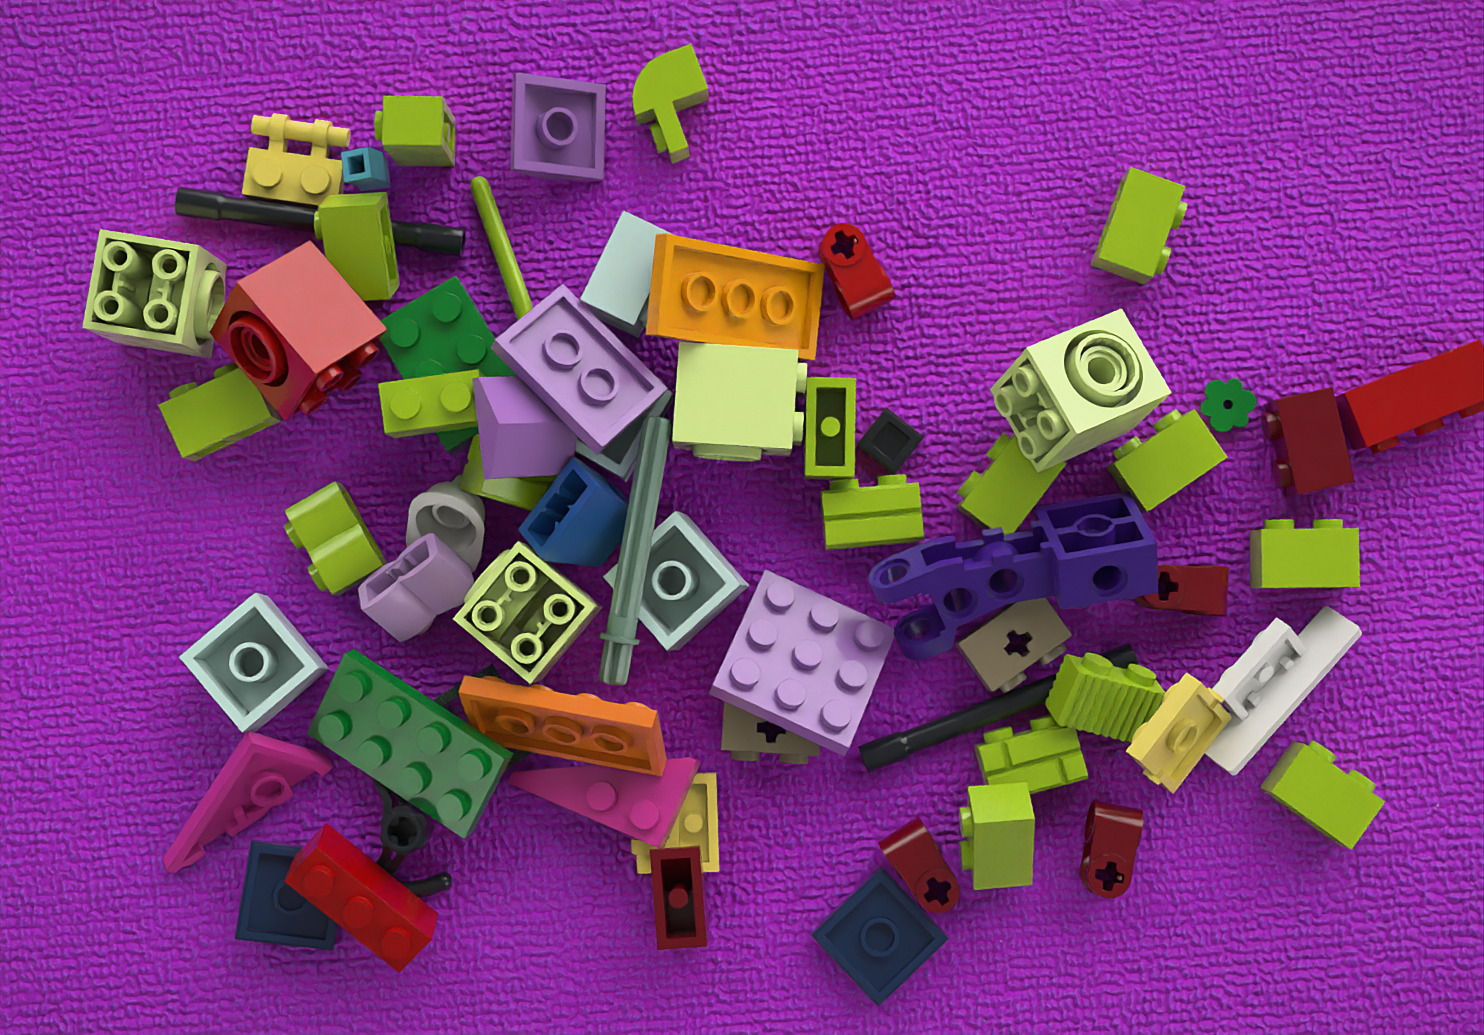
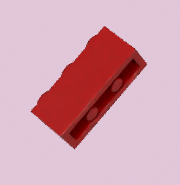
M1478 339L1335 396L1340 420L1353 451L1369 447L1373 455L1399 445L1400 442L1397 435L1414 429L1418 437L1444 427L1445 424L1442 417L1456 411L1459 412L1461 419L1484 411V348L1481 340Z
M325 823L294 856L284 882L398 973L432 940L438 913L329 824Z

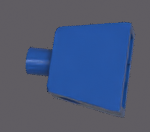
M572 457L518 530L542 560L597 567L606 561L617 545L621 546L629 500L613 483L579 459Z

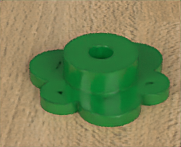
M1232 378L1226 383L1221 380H1213L1204 389V395L1207 400L1201 403L1200 411L1204 416L1210 417V425L1215 431L1226 432L1233 426L1242 428L1248 424L1249 416L1247 413L1254 410L1257 400L1251 391L1243 390V384L1239 379ZM1224 401L1229 403V409L1224 408Z

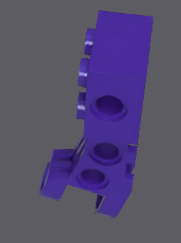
M1130 492L1034 507L1035 521L1030 522L1031 530L1004 535L1002 527L982 530L983 539L955 543L953 535L935 538L879 562L869 573V583L880 604L884 605L883 602H898L922 593L923 596L930 593L934 601L933 604L913 611L897 622L894 628V637L903 655L911 660H923L952 649L956 627L1005 604L1055 596L1060 609L1084 608L1091 604L1119 599L1130 600L1142 595L1158 593L1157 542ZM903 577L901 580H899V581H897V582H895V583L889 584V583L892 582L893 580ZM930 631L921 638L912 639L921 632Z

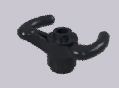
M372 777V781L384 802L383 818L380 821L382 854L376 863L419 898L429 897L448 889L452 884V876L447 872H440L426 879L404 881L397 878L395 872L406 856L421 849L431 839L434 823L431 816ZM392 793H394V795H395V797H396V799H397V801H398V803H399V805L396 806V807H394V805H395V798H394V796H393ZM393 851H395L397 854L392 860L390 857L392 856Z

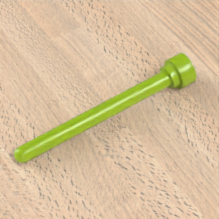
M477 176L472 179L470 189L516 318L519 320L533 309V305L487 179Z

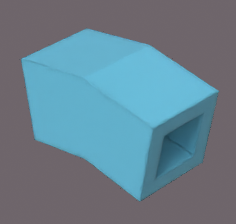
M370 147L341 152L345 183L355 185L361 191L391 188L388 160L383 152Z

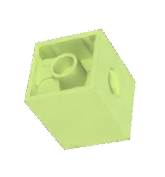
M100 229L82 328L119 344L211 358L214 337L210 334V330L225 304L227 264L199 245Z
M1122 308L1027 347L990 389L994 396L997 410L1002 416L1006 417L1018 438L1021 452L1026 458L1030 459L1037 473L1129 433L1172 393Z
M679 342L672 437L675 449L693 450V456L698 458L725 461L761 460V455L790 456L792 445L801 446L803 437L804 412H795V397L804 398L807 363L798 362L799 350Z
M518 541L511 550L503 551L479 576L464 597L465 605L455 615L453 620L529 684L541 681L603 606L553 564L542 560L530 545Z

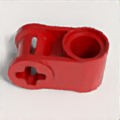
M840 223L831 227L819 245L818 254L833 283L839 302L851 321L895 300L896 296L886 272L876 260L860 229L848 223ZM836 238L841 243L850 241L853 247L848 253V259H846L843 253L834 255L831 251L836 243Z

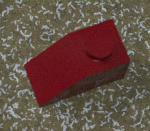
M700 845L650 849L657 950L706 947L710 937L706 882Z

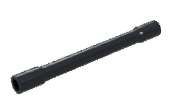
M179 187L176 193V215L214 221L230 220L315 233L314 214L318 209L232 197L221 192L188 187ZM391 220L394 245L414 247L424 252L458 257L463 256L466 242L465 228L426 222L416 224Z
M1130 643L1098 654L1108 659L1115 667L1127 669L1129 664L1139 665ZM1057 673L906 731H897L858 746L867 772L871 773L909 758L914 753L1045 704L1046 698L1049 697V690L1053 688V681L1056 680Z

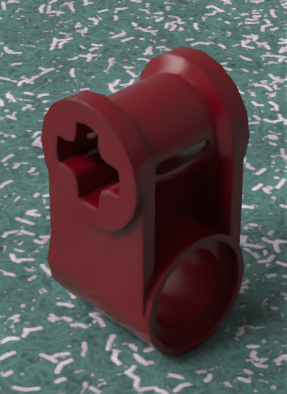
M1195 564L1185 566L1158 565V582L1165 584V593L1142 595L1134 600L1142 607L1148 609L1182 611L1184 614L1226 616L1229 567Z
M1097 800L1091 802L1085 823V842L1079 868L1080 880L1088 891L1104 898H1116L1128 890L1132 881L1136 850L1142 835V809ZM1107 866L1108 869L1115 871V876L1113 880H1105L1103 884V881L1095 878V873L1097 869H1105Z
M919 816L877 842L898 876L904 879L919 904L925 910L932 913H944L951 910L957 904L960 897V887L957 879L942 857V851ZM935 877L939 883L945 880L950 882L944 888L947 895L944 899L939 901L935 895L928 898L924 895L929 890L927 881L930 878Z

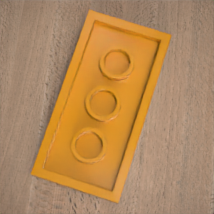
M656 234L645 335L693 343L799 350L798 360H815L825 265L672 234Z

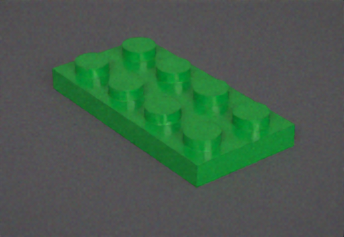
M355 649L344 653L307 732L308 735L464 839L474 832L513 755L512 752Z

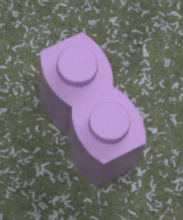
M430 533L413 542L400 554L396 561L380 567L360 585L358 592L361 610L399 642H402L415 635L424 633L431 626L437 614L462 605L465 595L474 584L470 565L438 536Z

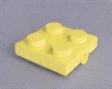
M1186 672L1179 683L1172 685L1166 691L1162 699V705L1149 722L1142 724L1136 730L1132 738V744L1126 752L1144 769L1143 774L1158 786L1160 784L1174 794L1232 717L1222 707L1221 704L1224 699L1209 687L1206 688L1202 682Z

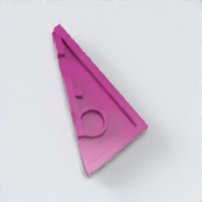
M247 731L163 857L166 871L176 873L182 867L189 866L205 856L203 848L205 845L226 831L233 837L263 817L271 807L280 805L294 796L291 788L315 771L321 777L327 774L333 767L329 755Z
M691 757L667 759L662 777L602 765L512 771L507 783L652 846L664 848L700 762Z

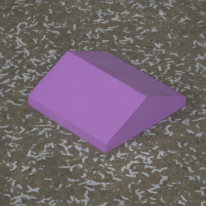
M514 73L512 83L510 170L546 180H603L606 85Z
M518 376L477 377L472 379L484 480L559 475L570 459L574 457L578 436Z

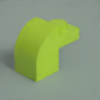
M692 43L661 54L651 60L638 75L633 89V108L637 125L639 126L656 119L657 123L649 125L651 135L658 153L667 150L671 163L690 157L689 147L676 112L709 100L708 86Z

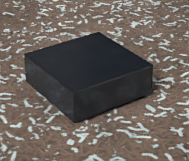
M886 407L856 447L889 473L895 475L924 436Z

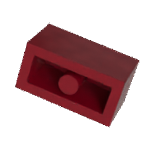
M1333 387L1275 399L1264 404L1266 413L1261 414L1262 430L1268 442L1273 441L1277 459L1272 461L1273 477L1277 487L1284 489L1285 497L1355 482Z

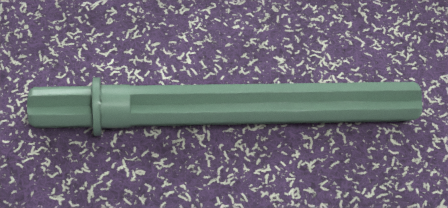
M647 416L643 419L606 633L600 634V639H604L605 642L599 671V681L605 684L616 686L626 684L633 645H639L640 642L635 636L672 426L671 421L665 418Z

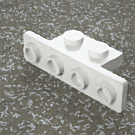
M1328 606L1323 607L1298 636L1289 625L1276 617L1265 630L1255 637L1252 645L1238 661L1224 671L1220 681L1212 688L1213 691L1224 699L1222 703L1229 710V715L1232 718L1204 754L1231 775L1238 774L1362 635L1360 628Z

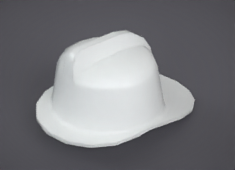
M458 475L452 482H439L412 500L409 508L406 545L409 547L419 538L434 533L469 564L471 571L474 572L481 559L485 532V509L483 501L478 495L460 490L459 485L462 476Z

